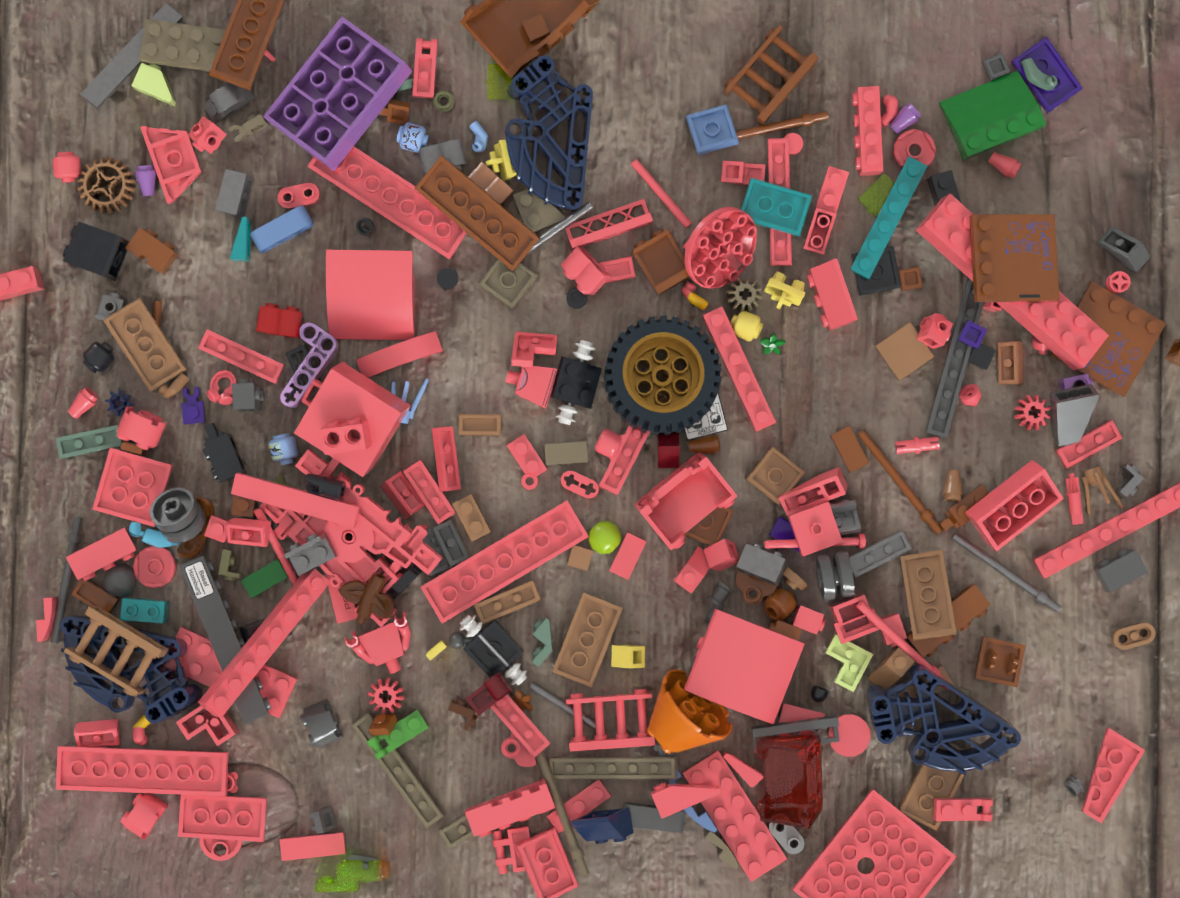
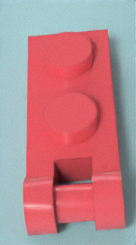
M416 38L413 97L434 98L438 39L423 41V38ZM423 49H430V54H422Z
M988 797L934 798L933 820L992 821L991 806H993V799ZM977 806H982V812H977Z

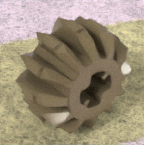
M749 277L745 278L744 284L741 278H737L738 286L735 283L730 284L733 290H728L727 295L733 297L729 298L727 302L732 303L735 301L732 307L733 310L737 309L739 305L741 306L740 312L745 311V307H747L748 312H752L751 304L756 308L760 306L756 300H762L763 296L756 293L762 291V288H754L757 284L756 280L750 285ZM744 290L748 291L747 294H750V297H747L746 300H742V296H739V293H742Z

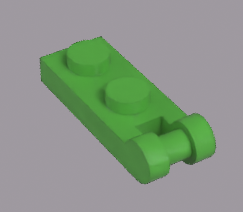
M416 710L398 721L390 735H376L368 740L367 744L369 747L372 746L376 753L374 755L379 760L428 729V726L419 711ZM382 739H385L388 744L385 748H382L379 743Z

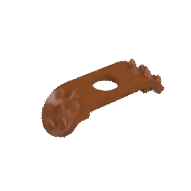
M203 497L196 498L197 503L200 504L206 516L203 532L191 540L182 542L177 548V555L179 557L193 558L203 548L206 540L204 534L211 515H214L213 505Z

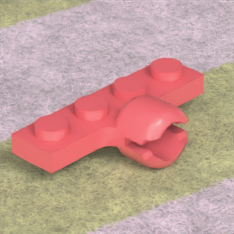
M630 425L624 435H619L609 429L602 431L595 445V450L608 457L610 464L599 487L618 496L650 431L644 433L641 432V428L636 426L634 429Z

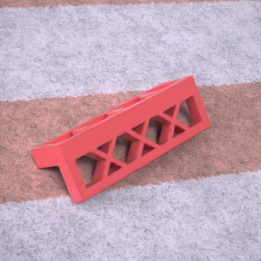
M645 199L572 223L565 228L573 251L577 246L585 247L652 224L653 219L648 211ZM642 205L644 215L636 218L630 216L634 207ZM619 213L625 216L624 222L618 224L610 222L614 214ZM596 220L606 223L604 228L598 231H593L590 227L593 221ZM576 227L586 230L583 236L574 239L570 229Z

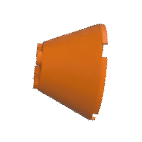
M678 669L670 670L664 676L649 727L647 728L649 735L661 744L662 750L667 754L671 752L679 753L725 739L732 730V724H729L727 720L729 713L726 707L684 690L688 680V676L685 675L687 672Z

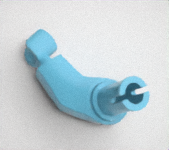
M131 522L129 525V534L131 536H141V541L154 547L165 548L180 544L168 541L158 530L146 528L145 531H141L142 524Z

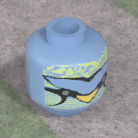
M289 433L272 436L273 440L269 442L272 460L280 461L281 465L293 463V458L299 455L296 438L290 436Z

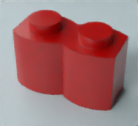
M266 303L265 306H260L256 331L300 339V328L304 314L299 312L300 308L287 306L286 310L278 309L277 304Z

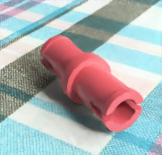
M938 436L921 439L914 437L913 440L895 441L896 454L910 452L920 454L921 451L939 450Z

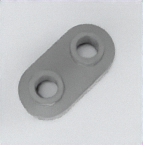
M776 815L770 819L768 823L769 831L781 846L790 854L801 852L804 848V839L788 819L782 815ZM779 823L784 826L780 831L776 830V825ZM792 840H797L798 842L795 847L790 846Z

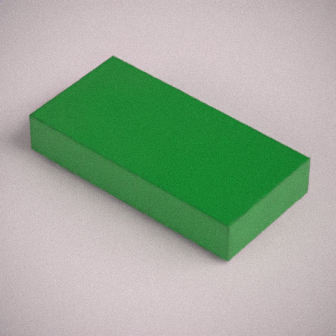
M276 559L245 577L241 582L252 599L285 580L288 576L279 559Z

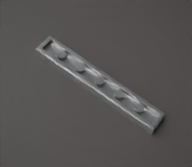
M166 3L151 20L180 23L183 17ZM144 27L81 93V97L97 110L142 63L139 60Z

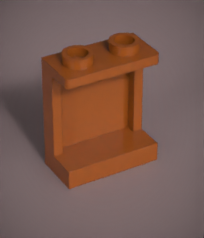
M663 229L656 231L652 234V239L647 242L644 239L634 245L635 249L632 250L634 258L657 296L690 278L685 268V257L671 236L669 229L666 231Z

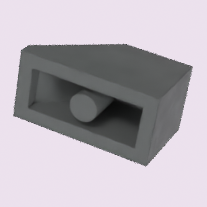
M1111 227L1098 241L1099 245L1120 264L1135 272H1138L1151 257L1142 242L1114 227Z

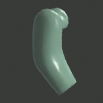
M1032 58L1022 61L1026 78L1031 84L1047 91L1055 88L1058 83L1055 76H1048L1042 73Z

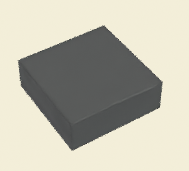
M1003 53L982 61L989 81L1011 72Z

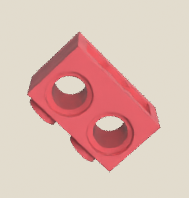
M351 418L347 420V423L340 424L339 420L327 422L326 426L320 429L324 455L366 450L372 446L368 420L360 421V418ZM353 429L360 433V439L353 436ZM332 432L338 434L339 441H335L332 438Z

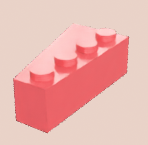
M543 778L494 799L465 809V814L473 835H479L481 838L491 834V830L497 828L500 830L511 826V823L522 822L539 813L548 812L554 809L555 805L547 783Z

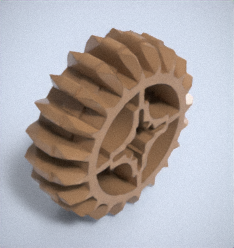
M101 157L100 163L93 159L92 163L94 166L86 164L85 166L88 171H80L84 179H78V182L83 184V186L78 187V191L84 192L80 195V198L86 200L85 205L87 207L91 206V210L95 212L99 209L101 214H104L106 209L109 214H113V208L120 212L121 204L128 207L125 200L129 199L132 201L133 197L129 193L136 192V189L130 187L136 184V181L130 179L134 174L128 171L129 167L126 164L122 165V161L119 159L115 162L113 157H109L108 161L105 157ZM103 170H116L120 175L108 177ZM97 175V183L91 189L92 181ZM105 180L110 183L108 190L103 188ZM122 185L121 192L117 196L116 189ZM106 194L110 201L100 202L94 196Z

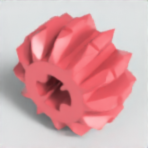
M1030 395L1025 396V401L1023 399L1018 400L1021 407H1014L1015 411L1020 412L1014 418L1022 419L1018 425L1023 426L1026 424V430H1031L1033 426L1035 431L1039 430V424L1046 426L1047 423L1044 419L1051 418V415L1045 414V411L1051 410L1050 406H1043L1047 402L1046 399H1042L1039 402V395H1035L1033 399ZM1031 409L1036 410L1035 415L1029 416L1028 411H1031Z
M389 677L386 678L385 685L381 678L378 679L379 686L376 684L371 685V688L376 692H368V696L375 697V699L369 701V704L377 703L378 705L374 710L378 711L382 707V714H386L387 707L391 713H394V706L397 708L402 706L397 700L405 699V696L398 695V693L404 690L403 687L395 688L399 683L397 680L390 685L391 679ZM385 690L388 691V695L392 696L387 701L381 696V693L383 694Z

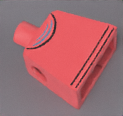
M533 366L522 367L521 373L509 370L505 382L517 385L516 395L547 409L558 369Z

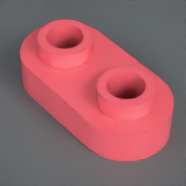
M313 183L285 187L278 193V203L285 209H294L301 205H313L320 199V190ZM307 190H312L310 197L305 196ZM290 194L292 196L291 200L285 201V195Z

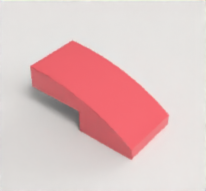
M723 161L721 182L749 186L751 178L765 182L766 165Z
M58 597L43 598L45 619L36 620L37 642L48 640L52 632Z

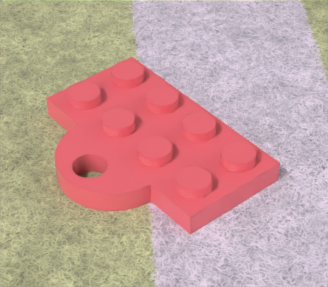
M181 795L178 837L199 838L200 847L206 856L217 861L228 860L239 852L243 841H265L268 798L231 795ZM217 844H223L226 847L224 855L216 853L215 846Z

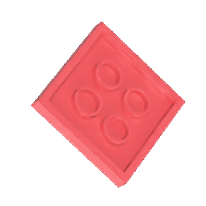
M110 448L92 510L156 527L150 517V508L156 497L166 491L173 465Z

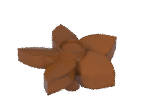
M517 689L515 697L512 699L522 711L525 708L529 711L534 710L529 703L532 699L531 695L524 696V693Z

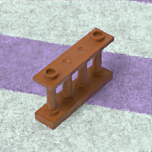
M780 25L776 30L772 28L765 36L766 42L735 78L731 76L724 84V87H726L724 95L728 96L733 90L757 111L756 113L759 116L756 121L760 125L765 124L819 58L813 52L809 57L803 56L779 36L783 29ZM772 42L798 63L799 68L795 73L789 72L765 52ZM759 58L784 78L783 81L786 84L781 89L779 87L775 88L751 68ZM745 74L771 95L770 98L772 100L768 105L765 103L761 104L738 84Z

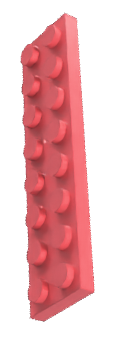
M354 146L334 172L315 157L307 166L449 260L467 235V232L415 190L416 186Z
M567 500L421 586V589L441 623H444L589 536Z
M58 746L56 790L227 796L229 752Z

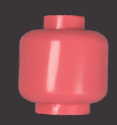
M59 152L52 159L54 177L62 179V183L75 182V178L82 175L80 172L82 171L81 159L74 152Z

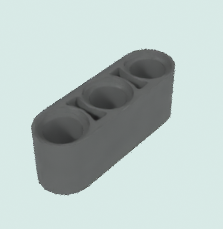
M624 803L623 808H629L633 827L675 833L683 832L684 810L661 819L656 805Z

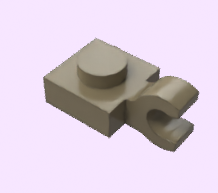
M254 114L246 119V123L242 124L243 126L232 125L228 130L231 133L238 130L240 134L234 140L241 142L246 136H251L268 126V123L261 114L258 116Z

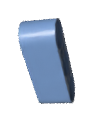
M301 205L250 233V236L259 252L264 253L308 230L314 223L305 206Z

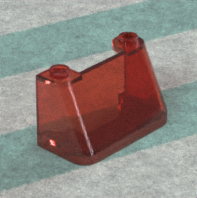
M804 734L762 737L755 745V753L758 754L759 759H764L766 794L758 802L760 821L809 829L820 815L823 807L820 736Z

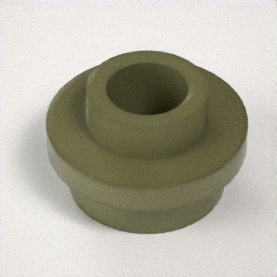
M439 91L434 96L433 103L438 111L448 112L453 108L455 100L450 92ZM446 98L448 100V103L446 105H441V99Z

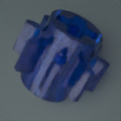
M119 390L118 394L110 392L111 398L105 400L110 406L107 411L115 410V416H120L121 411L124 413L127 406L134 405L129 402L131 395L123 396V390ZM116 401H123V405H116Z

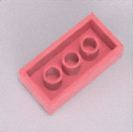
M1031 460L965 513L984 542L997 552L1064 498L1046 470Z

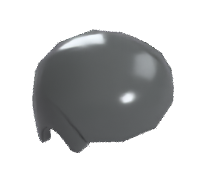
M117 563L115 564L116 566L106 572L103 583L105 590L110 595L123 598L133 592L137 581L132 567L127 564Z

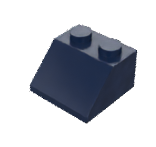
M629 808L592 811L571 821L572 826L586 841H595L596 844L606 843L608 839H613L614 842L625 841L627 836L634 833Z

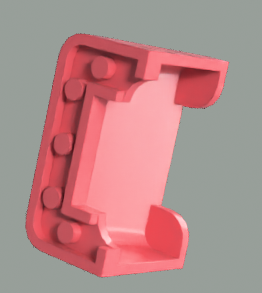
M700 452L690 457L679 468L648 491L634 506L667 547L672 550L680 548L685 543L686 532L717 507H724L725 509L730 507L735 502L734 499L737 495L709 459Z

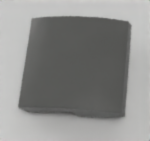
M448 520L427 531V536L423 541L443 557L428 577L470 558L452 520Z

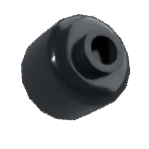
M95 341L83 353V364L94 373L97 371L102 373L115 360L112 354L114 349L105 341L102 344Z

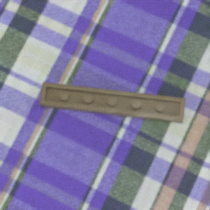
M368 712L354 722L352 727L375 757L374 754L376 753L372 746L369 747L367 741L374 737L371 736L368 730L374 717ZM385 739L379 741L382 748L388 746ZM397 749L377 760L426 829L444 816Z
M549 757V768L554 779H677L676 757Z

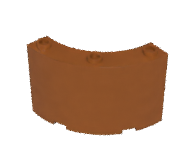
M483 0L475 6L473 4L464 11L465 16L460 23L510 78H513L521 71H524L534 58L537 59L544 56L575 28L573 25L581 17L584 19L600 0ZM542 14L550 35L530 43L522 22Z

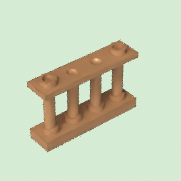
M89 606L85 615L90 617L91 623L77 648H65L64 652L70 655V660L79 664H85L123 687V691L128 695L137 696L144 694L145 689L138 686L153 658L164 657L168 648L100 607ZM104 625L109 628V634L95 659L85 654L84 651L98 626ZM122 636L127 639V645L112 670L103 665L102 662L116 637ZM139 646L145 650V656L130 681L120 675L134 648Z

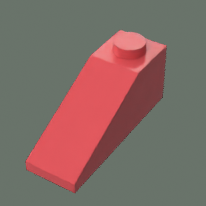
M840 467L819 474L780 495L778 498L788 516L845 495L848 484Z
M665 782L654 786V791H651L661 819L721 793L718 786L673 783L666 785Z

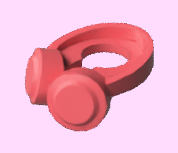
M223 370L213 376L210 382V389L206 392L210 401L213 403L218 401L221 405H229L233 402L232 384L237 382L232 372ZM222 378L229 379L230 386L219 395V380Z

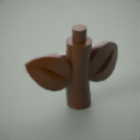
M373 573L367 585L360 580H353L345 583L338 589L339 593L347 601L359 604L356 611L358 614L356 622L364 624L366 618H370L372 612L379 618L388 619L392 617L394 611L393 599L385 593H380L387 580L385 576Z

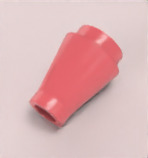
M995 151L988 161L1006 178L1010 177L1012 179L1016 176L1022 165L1018 162V159L999 154Z
M85 387L83 390L80 389L68 413L78 419L83 413L97 404L98 395L88 387Z

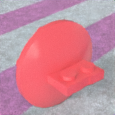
M736 207L720 208L707 215L697 225L689 240L683 246L685 249V268L689 277L698 285L709 289L719 288L736 281L753 260L757 240V228L753 219L746 212Z

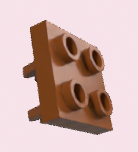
M982 636L974 678L1017 687L1026 645Z

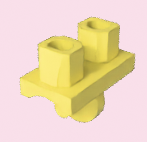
M499 140V143L493 145L494 151L489 153L491 160L486 161L485 164L487 167H492L494 173H500L501 180L507 182L517 176V173L510 162L506 140Z
M776 272L769 279L764 292L772 295L771 299L778 302L776 306L778 309L781 308L782 304L789 307L791 304L799 306L806 293L804 292L805 283L794 280L792 285L789 286L784 283L786 279L785 274Z

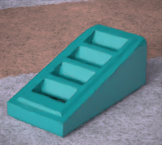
M242 217L230 255V260L233 262L250 261L251 220L247 217Z

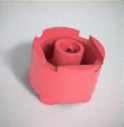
M127 406L117 428V437L125 441H129V439L137 442V447L148 450L149 447H157L167 422H162V418L142 409L139 412H135V407Z

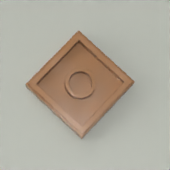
M911 322L874 346L898 381L934 357L927 345L916 339L918 332Z
M771 446L747 476L746 480L779 506L781 502L778 497L792 490L806 472L775 447Z

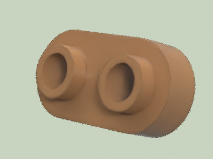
M1140 622L1116 629L1112 634V643L1118 649L1127 650L1152 642L1156 632L1151 624ZM1141 629H1144L1146 632L1143 637L1139 634ZM1121 635L1125 636L1124 642L1119 641Z

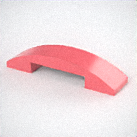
M434 331L361 357L356 361L361 374L371 378L412 361L440 353L443 349L437 333Z

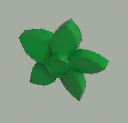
M774 332L770 335V338L760 339L761 344L764 346V354H769L773 351L780 355L779 346L786 343L785 340H777Z

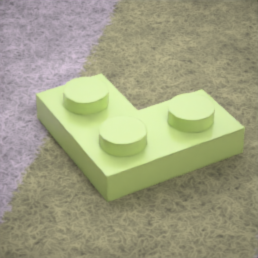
M834 634L825 651L826 654L843 662L834 682L854 692L873 654L851 642L841 644L838 636Z

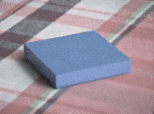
M727 104L686 115L697 155L739 144Z

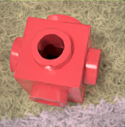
M203 116L192 127L188 137L194 141L192 145L199 151L203 152L205 149L212 154L220 146L221 141L227 134Z
M939 313L926 316L920 323L921 329L916 339L932 349L944 346L951 336L950 330L953 323Z

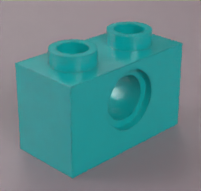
M122 598L120 620L166 623L169 619L170 601Z

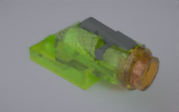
M351 854L348 860H343L337 864L336 879H333V876H322L320 880L316 881L315 892H358L360 881L368 883L389 879L390 863L377 857Z

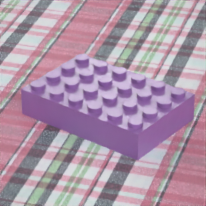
M341 17L263 117L273 127L334 172L412 73V70L398 56L347 19Z

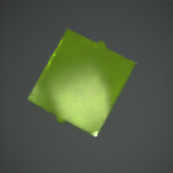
M488 64V79L486 80V84H488V99H511L507 94V88L514 77L510 78L498 64Z
M883 173L858 198L868 209L869 214L872 213L877 218L894 182Z

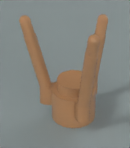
M1100 466L1084 471L1085 477L1081 479L1084 484L1088 515H1091L1089 483L1091 487L1098 485L1105 501L1110 503L1103 485L1105 483L1121 509L1124 508Z

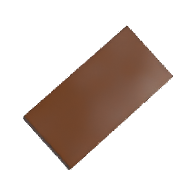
M850 426L830 435L849 473L869 464Z
M83 578L80 579L71 593L72 596L86 605L98 606L110 614L120 600L110 595L105 589L91 580L84 582Z

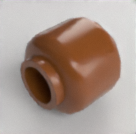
M776 589L765 600V612L774 620H785L796 609L794 594L785 589Z

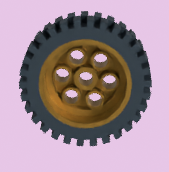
M662 315L657 320H655V316L649 317L646 322L643 319L639 320L637 325H630L625 333L622 332L618 336V340L614 341L611 351H609L604 373L605 391L608 393V400L610 404H613V410L616 414L619 412L621 419L624 422L629 421L631 423L630 426L634 429L637 426L641 428V432L647 433V431H651L652 435H658L659 433L670 435L671 432L680 433L683 429L687 428L688 430L693 427L694 423L701 421L716 399L722 377L720 376L722 371L721 364H718L719 355L714 352L715 346L713 342L709 344L707 341L709 337L705 333L701 335L699 333L700 328L696 325L694 328L690 327V322L687 320L681 323L678 322V317L673 316L672 320H667V316ZM663 352L667 359L659 361L656 359L655 354ZM682 362L685 365V369L678 371L675 369L674 364ZM645 363L648 365L649 370L641 372L638 370L637 365ZM664 373L667 375L668 380L660 382L657 380L656 375ZM679 382L684 383L687 389L684 392H679L676 390L675 384ZM646 384L649 386L650 391L641 393L638 386ZM660 393L666 394L669 401L661 403L658 401L657 396Z

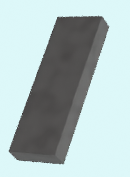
M903 530L850 556L849 559L854 578L912 550Z

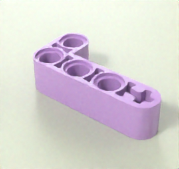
M305 323L300 328L301 338L313 346V348L280 395L281 402L290 408H297L302 404L301 399L312 380H318L339 349L338 341L313 323ZM314 328L316 331L315 336L311 339L306 338V331ZM332 340V349L325 351L323 349L324 342ZM319 357L321 360L320 366L312 368L311 361ZM302 375H307L309 378L308 383L301 386L299 378ZM294 385L303 391L301 393L293 388ZM289 394H291V395L294 394V398H296V400H295L294 402H293V401H290V402H289V400H290V399L288 398V395H289Z

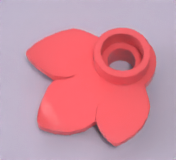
M511 732L510 737L505 739L501 745L503 755L514 759L519 766H535L536 760L533 755ZM509 744H514L516 746V750L514 752H510L508 750Z

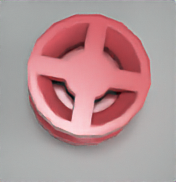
M1117 271L1106 278L1105 286L1107 290L1114 294L1124 292L1130 286V277L1125 272Z

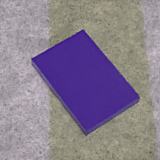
M1047 37L1011 61L1046 113H1049L1083 89ZM1032 58L1042 73L1048 76H1055L1058 80L1055 88L1047 91L1031 84L1026 78L1022 61Z

